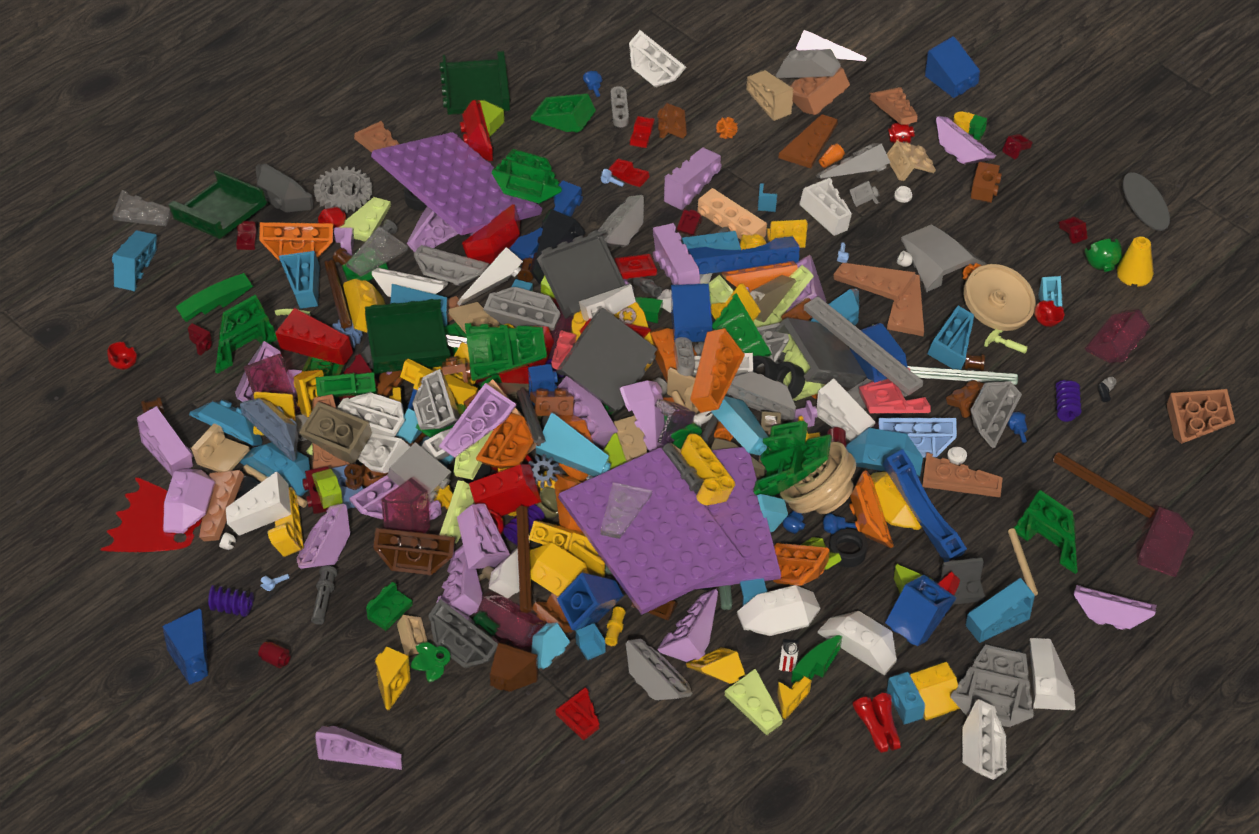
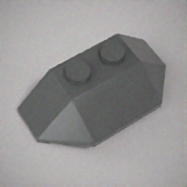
M265 163L256 166L257 187L264 191L267 202L284 212L313 209L312 195L309 192L306 193L292 178Z
M439 599L428 615L431 622L434 644L437 647L441 646L448 649L450 657L464 668L489 662L495 654L499 643L496 638L491 636L480 625H476L475 621L444 600Z

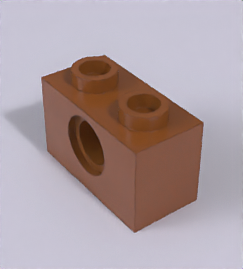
M984 162L978 163L971 199L992 203L993 195L997 196L999 186L996 183L1000 184L1002 173H999V165Z

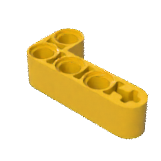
M689 434L681 448V454L687 463L697 470V475L704 479L696 495L697 500L706 506L726 502L735 487V481L705 441L697 434Z
M289 487L291 515L275 521V528L268 530V536L272 545L284 557L301 551L304 548L298 498L292 487Z

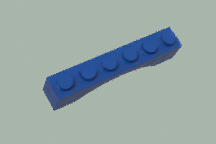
M562 180L559 184L562 188L561 193L554 196V210L571 217L574 209L582 203L581 187ZM540 227L534 232L518 237L511 246L510 251L521 260L524 258L533 259L534 253L537 252L539 246L537 240L541 236L543 229Z
M793 236L775 238L769 243L750 249L722 250L700 247L688 249V253L692 255L699 268V274L702 275L790 261L797 263L799 262L800 246Z
M902 449L887 457L883 467L943 561L948 562L962 556L967 550L966 546L957 532L948 525L930 501L917 476L914 465L905 451Z

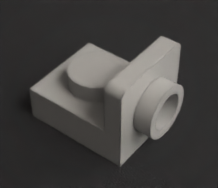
M869 181L849 190L856 207L872 199L875 204L879 203L877 198L880 196L876 186L872 187Z

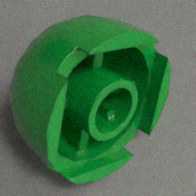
M1105 239L1091 244V249H1085L1088 263L1093 268L1104 270V272L1113 270L1114 266L1122 258L1120 241L1115 239L1116 242H1111V239Z

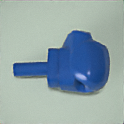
M597 71L584 73L583 81L587 84L589 90H594L596 97H599L598 88L601 86L602 76Z
M1013 412L1007 425L1015 434H1020L1022 443L1027 442L1024 434L1027 431L1026 416L1022 412Z
M792 511L783 520L784 529L793 534L803 530L806 524L802 522L804 519L802 513Z
M827 514L823 519L824 530L832 535L837 531L845 529V527L856 528L855 523H847L845 518L834 516L833 514Z

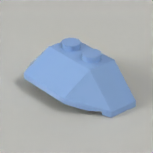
M879 418V430L908 434L923 458H926V453L933 454V457L936 458L957 437L956 418Z

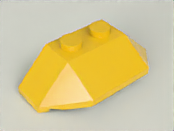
M353 279L344 282L343 288L354 329L367 333L365 307L385 305L384 298L368 281Z
M873 473L871 476L885 520L890 525L913 528L914 530L921 529L922 526L888 473Z
M553 542L530 550L531 579L558 597L582 572L589 574L585 562Z

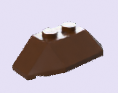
M376 528L373 548L391 571L433 575L453 558L455 537Z

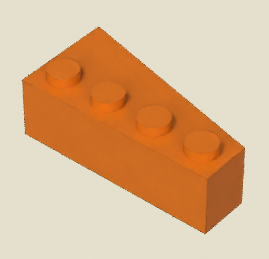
M725 328L710 331L706 334L690 398L700 413L719 409L745 356Z

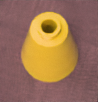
M1145 237L1133 239L1117 266V276L1123 283L1130 286L1138 284L1137 287L1147 285L1152 280L1154 274L1151 242Z

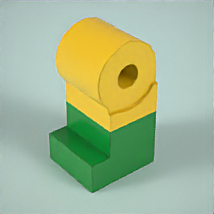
M960 111L954 114L953 122L965 132L974 135V139L980 141L986 131L987 118Z

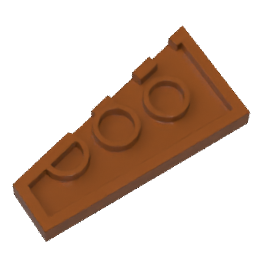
M821 114L779 152V158L812 168L836 128L838 119Z

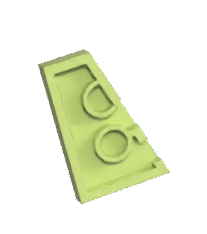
M373 197L345 220L343 226L338 228H353L354 239L367 242L373 236L374 231L380 226L391 207L390 201Z
M803 265L789 276L794 278L796 282L772 312L779 319L814 277Z
M493 430L456 457L454 466L455 476L474 479L482 464L476 460V457Z
M457 481L439 534L441 536L455 537V544H457L461 537L457 516L470 505L475 504L470 486L464 481Z
M756 669L725 690V696L766 735L782 724V717Z

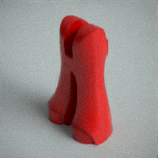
M881 693L874 697L872 701L871 698L862 697L853 702L855 712L866 725L875 747L880 753L887 752L888 745L892 751L901 748L899 735L892 716L891 694Z

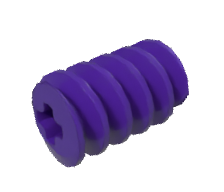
M1068 380L1056 383L1057 416L1061 421H1072L1082 412L1080 385L1075 381Z
M536 505L527 507L529 536L534 520L543 522L542 519H544L543 511ZM517 517L512 519L503 529L504 535L516 546H518Z
M215 585L211 586L208 597L211 611L217 609L218 612H224L225 610L227 614L233 612L236 616L241 613L242 617H246L249 614L254 601L253 592H251L249 597H247L246 591H243L241 596H239L238 589L231 594V588H227L226 592L223 593V586H220L218 591H216Z

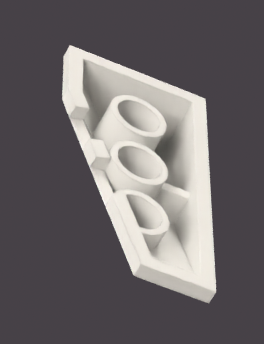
M506 247L464 293L457 304L461 306L502 284L511 276L515 277L521 271L519 266L523 261Z

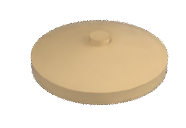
M998 264L980 266L970 274L964 285V299L969 310L980 322L991 328L1002 331L1018 329L1024 326L1034 313L1036 302L1031 286L1022 275L1009 267Z

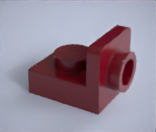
M1021 134L1008 136L1002 151L1011 158L1017 159L1022 150L1031 148L1033 142Z
M684 210L677 226V232L695 236L699 223H702L700 213L695 210Z
M1075 216L1059 222L1060 229L1069 233L1072 244L1088 238L1086 222Z
M243 221L237 226V250H255L257 239L256 223Z
M192 323L188 327L189 338L196 344L197 354L201 356L212 345L211 335L209 331Z

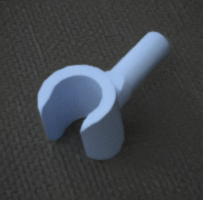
M603 170L601 176L603 183L611 182L621 187L624 186L623 182L611 177L612 172L610 170Z
M841 243V248L838 252V262L847 263L849 253L845 252V243Z
M285 574L274 579L264 576L261 578L263 584L260 586L267 591H271L275 584L289 579V575Z

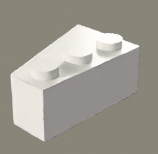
M831 178L804 188L800 206L835 236L848 230L852 213L845 201L840 199L839 191L837 188L834 189Z
M834 378L818 390L817 417L832 428L839 427L846 431V438L850 441L875 424V421Z
M276 471L226 507L227 524L238 535H242L291 515L288 483Z

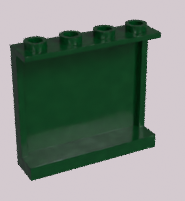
M504 51L497 52V60L446 63L445 55H443V62H440V73L444 72V74H441V84H445L442 86V96H446L443 97V108H447V115L463 114L472 100H484L504 111H510Z
M215 170L216 182L184 205L176 201H172L168 205L175 220L221 239L264 207L267 202L265 193L261 188Z
M441 299L365 307V321L374 374L402 371L404 362L407 359L426 368L442 367V363L446 361V358L450 357L441 313Z

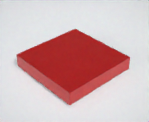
M650 254L614 259L623 279L657 275V269Z

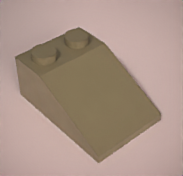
M317 402L299 434L336 458L354 464L371 437L372 430L369 422Z

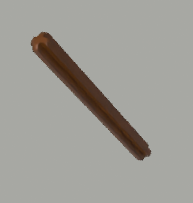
M333 260L326 261L324 264L341 327L343 329L350 328L351 321L335 263Z
M1057 452L1054 456V463L1148 518L1154 515L1156 509L1064 454Z
M521 505L516 509L520 611L527 614L532 611L528 508Z

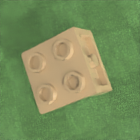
M896 141L887 153L890 160L889 164L899 180L905 181L914 168L931 173L936 171L932 160L929 159L926 150L922 146Z
M478 302L448 310V314L465 333V323H471L472 326L479 327L481 324H489V327H498L499 325L497 320L484 312L483 307Z
M669 368L667 394L671 396L672 392L678 391L690 415H696L699 410L690 400L696 377L684 376L679 374L677 370Z
M213 424L191 448L197 465L217 472L232 471L250 451L249 446L226 439L222 427L217 424Z

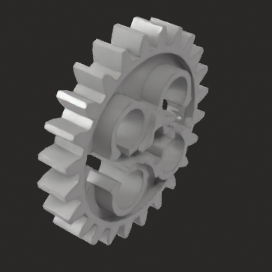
M348 166L344 170L338 167L337 171L331 168V173L325 171V176L320 175V179H316V184H314V195L320 206L325 205V209L339 207L341 210H345L346 213H348V209L354 212L355 207L361 208V204L365 205L367 200H370V195H372L370 178H367L366 173L362 174L361 170L355 172L354 167L351 170H348ZM353 185H356V188L354 189L355 194L353 195Z

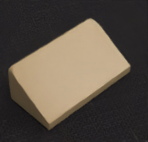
M403 615L398 621L397 627L404 654L407 656L419 654L416 646L424 642L428 643L421 617Z

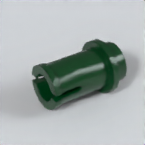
M479 611L473 619L476 625L483 627L491 636L500 628L499 624L487 616L486 611Z

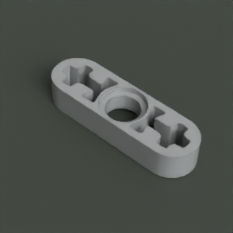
M617 86L611 89L613 124L616 127H625L629 123L627 94L625 88ZM617 105L624 106L623 108H616Z
M685 337L676 338L674 355L677 372L684 376H691L694 374L695 369L692 342Z

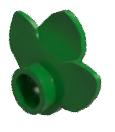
M693 423L687 425L684 429L674 432L670 436L675 440L673 444L681 450L689 434L700 436L702 429Z
M424 642L418 644L416 650L419 654L413 659L411 668L418 671H426L428 682L436 681L443 675L444 666L450 661V652L445 647H435L431 643ZM441 653L444 655V657L442 659H438L436 655Z

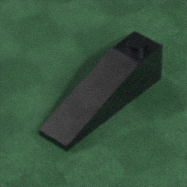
M553 209L549 210L542 221L541 228L543 230L541 236L538 237L537 242L539 246L537 252L534 253L530 272L540 285L545 276L537 260L542 254L541 251L552 247V249L557 248V245L565 241L571 243L576 237L584 236L585 231L576 219Z

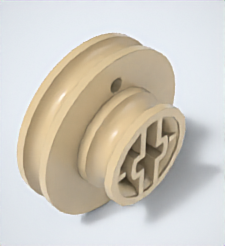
M831 442L828 460L806 478L781 492L780 495L789 504L790 508L797 513H807L813 510L819 514L832 512L840 507L853 491L854 484L851 478L856 469V460L842 443Z

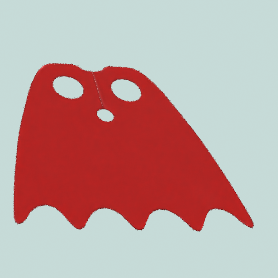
M135 478L140 486L139 490L125 494V497L130 502V507L116 512V515L122 520V524L117 528L107 530V533L114 538V542L100 550L110 552H156L182 549L192 543L194 539L193 531L200 525L202 518L187 528L188 530L184 533L186 535L184 542H175L174 536L177 533H168L163 530L164 501L168 491L143 479Z

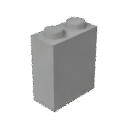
M415 442L389 468L387 476L424 506L428 501L432 502L436 498L437 491L440 488L445 489L450 483L451 471Z

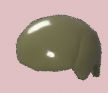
M544 487L539 492L541 503L535 505L543 511L544 517H556L558 515L555 489Z

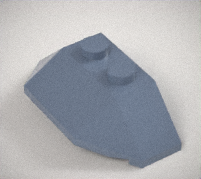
M259 398L240 403L242 415L289 459L295 461L298 441L296 422L292 418L288 419L279 406L275 407L269 401Z

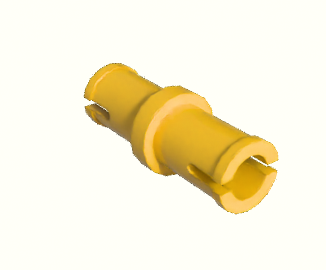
M614 607L611 620L607 623L608 631L605 643L609 646H615L618 643L619 633L623 630L622 622L626 611L622 607Z

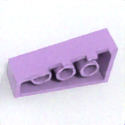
M701 148L691 156L690 161H684L680 169L676 167L672 175L667 174L665 176L664 202L683 210L686 205L692 202L695 195L701 192L704 185L711 181L714 174L720 171L722 166L720 164L721 156Z
M674 223L654 227L655 251H653V257L655 262L659 263L660 268L665 271L666 276L670 277L672 284H700L699 268L692 255L688 253L687 246L682 244L679 232L675 233L676 227Z
M566 376L557 387L567 389L574 396L573 415L585 420L594 445L602 450L612 435L617 433L618 430L601 401Z

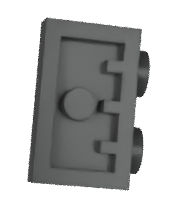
M983 558L950 560L943 563L940 581L951 571L960 579L959 586L954 595L956 600L953 605L984 601L985 595L980 581L984 563Z

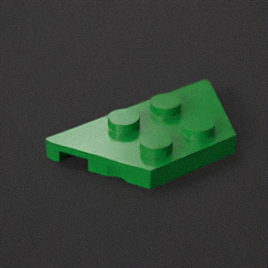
M737 293L734 294L731 302L721 312V316L713 323V329L725 328L743 353H753V356H771L772 354L743 303Z

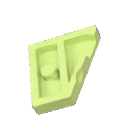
M720 275L709 283L710 305L726 302L734 292Z

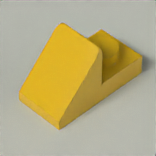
M805 676L800 682L797 681L791 689L781 682L778 683L777 693L781 714L784 719H787L810 693L811 680Z

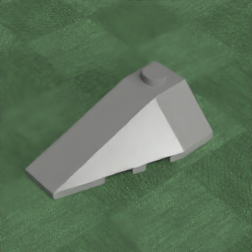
M872 143L853 153L854 157L850 156L840 161L841 164L828 167L816 174V177L827 178L874 170L879 172L887 168L886 165L890 163V160L882 143Z

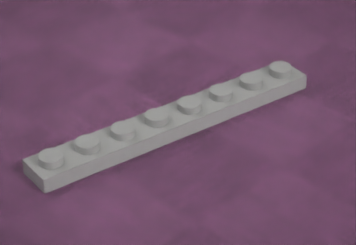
M819 296L804 305V311L907 395L912 394L923 386V381Z

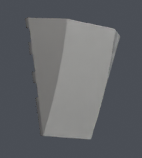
M932 224L901 237L907 253L912 256L913 266L917 269L926 292L940 287L943 275L964 266L967 267L969 263L972 265L975 263L982 266L987 265V263Z
M985 644L974 660L972 667L968 669L964 679H961L957 689L951 694V699L967 717L978 699L994 706L1002 726L1011 727L1033 718L1034 713L1031 706L1032 697L1029 690L1030 682L1028 681L1026 654Z

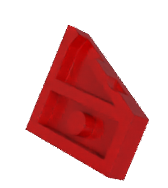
M586 687L556 709V715L582 740L587 739L599 729V722L594 713V707Z

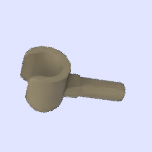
M490 566L485 567L482 574L478 576L479 581L485 578L490 581L491 572L494 569Z

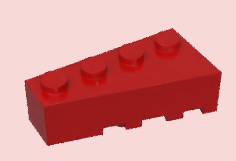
M296 308L291 311L275 332L280 349L340 365H345L353 354L347 335Z

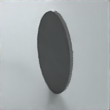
M1134 172L1126 174L1123 179V191L1131 209L1148 227L1157 231H1164L1169 226L1170 215L1163 197L1156 187L1144 176Z

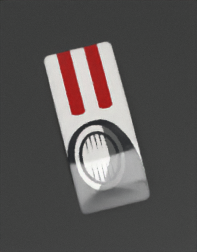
M783 639L779 670L792 672L796 667L799 648L798 640Z

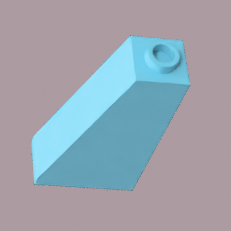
M725 396L719 409L711 411L748 453L760 456L767 449V446L762 442L763 438H768V435L743 400Z
M550 414L543 430L545 443H541V446L536 445V454L541 456L545 454L546 458L553 457V460L594 477L609 471L611 464L606 453L557 415Z

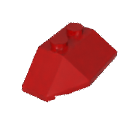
M472 100L462 114L463 122H460L461 133L464 132L463 141L475 152L479 153L482 158L493 161L492 145L480 100Z
M512 204L492 219L489 224L462 242L467 258L486 262L490 265L506 247L510 250L520 235V218L515 205Z

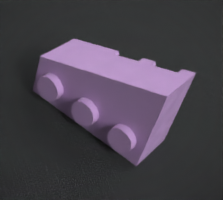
M157 406L137 417L141 442L171 476H173L176 470L193 467V454L191 450L185 447Z
M472 504L457 516L468 569L485 568L487 566L496 567L510 555L485 504Z

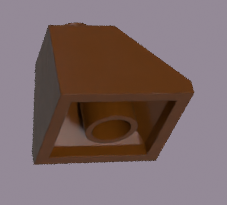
M498 643L490 671V686L498 690L511 692L537 682L538 655Z

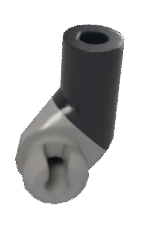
M1112 376L1104 379L1098 386L1102 402L1111 400L1109 392L1117 383L1116 379Z

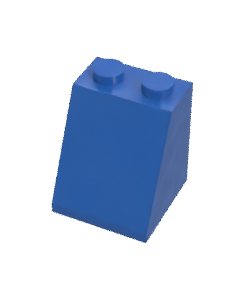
M954 36L928 51L925 77L951 97L955 98L978 84L980 70Z
M709 284L671 285V320L674 343L675 339L679 337L688 338L691 342L705 341L707 332L712 331Z
M882 323L861 330L907 368L904 351ZM850 348L868 379L874 383L887 379V377Z
M582 572L557 598V601L571 629L578 630L599 622L623 597V594L616 581Z
M923 575L905 584L885 623L894 632L904 636L910 644L919 646L929 639L955 602L956 597L926 575Z
M199 608L162 626L167 651L189 685L201 681L204 677L208 676L206 633L202 611Z

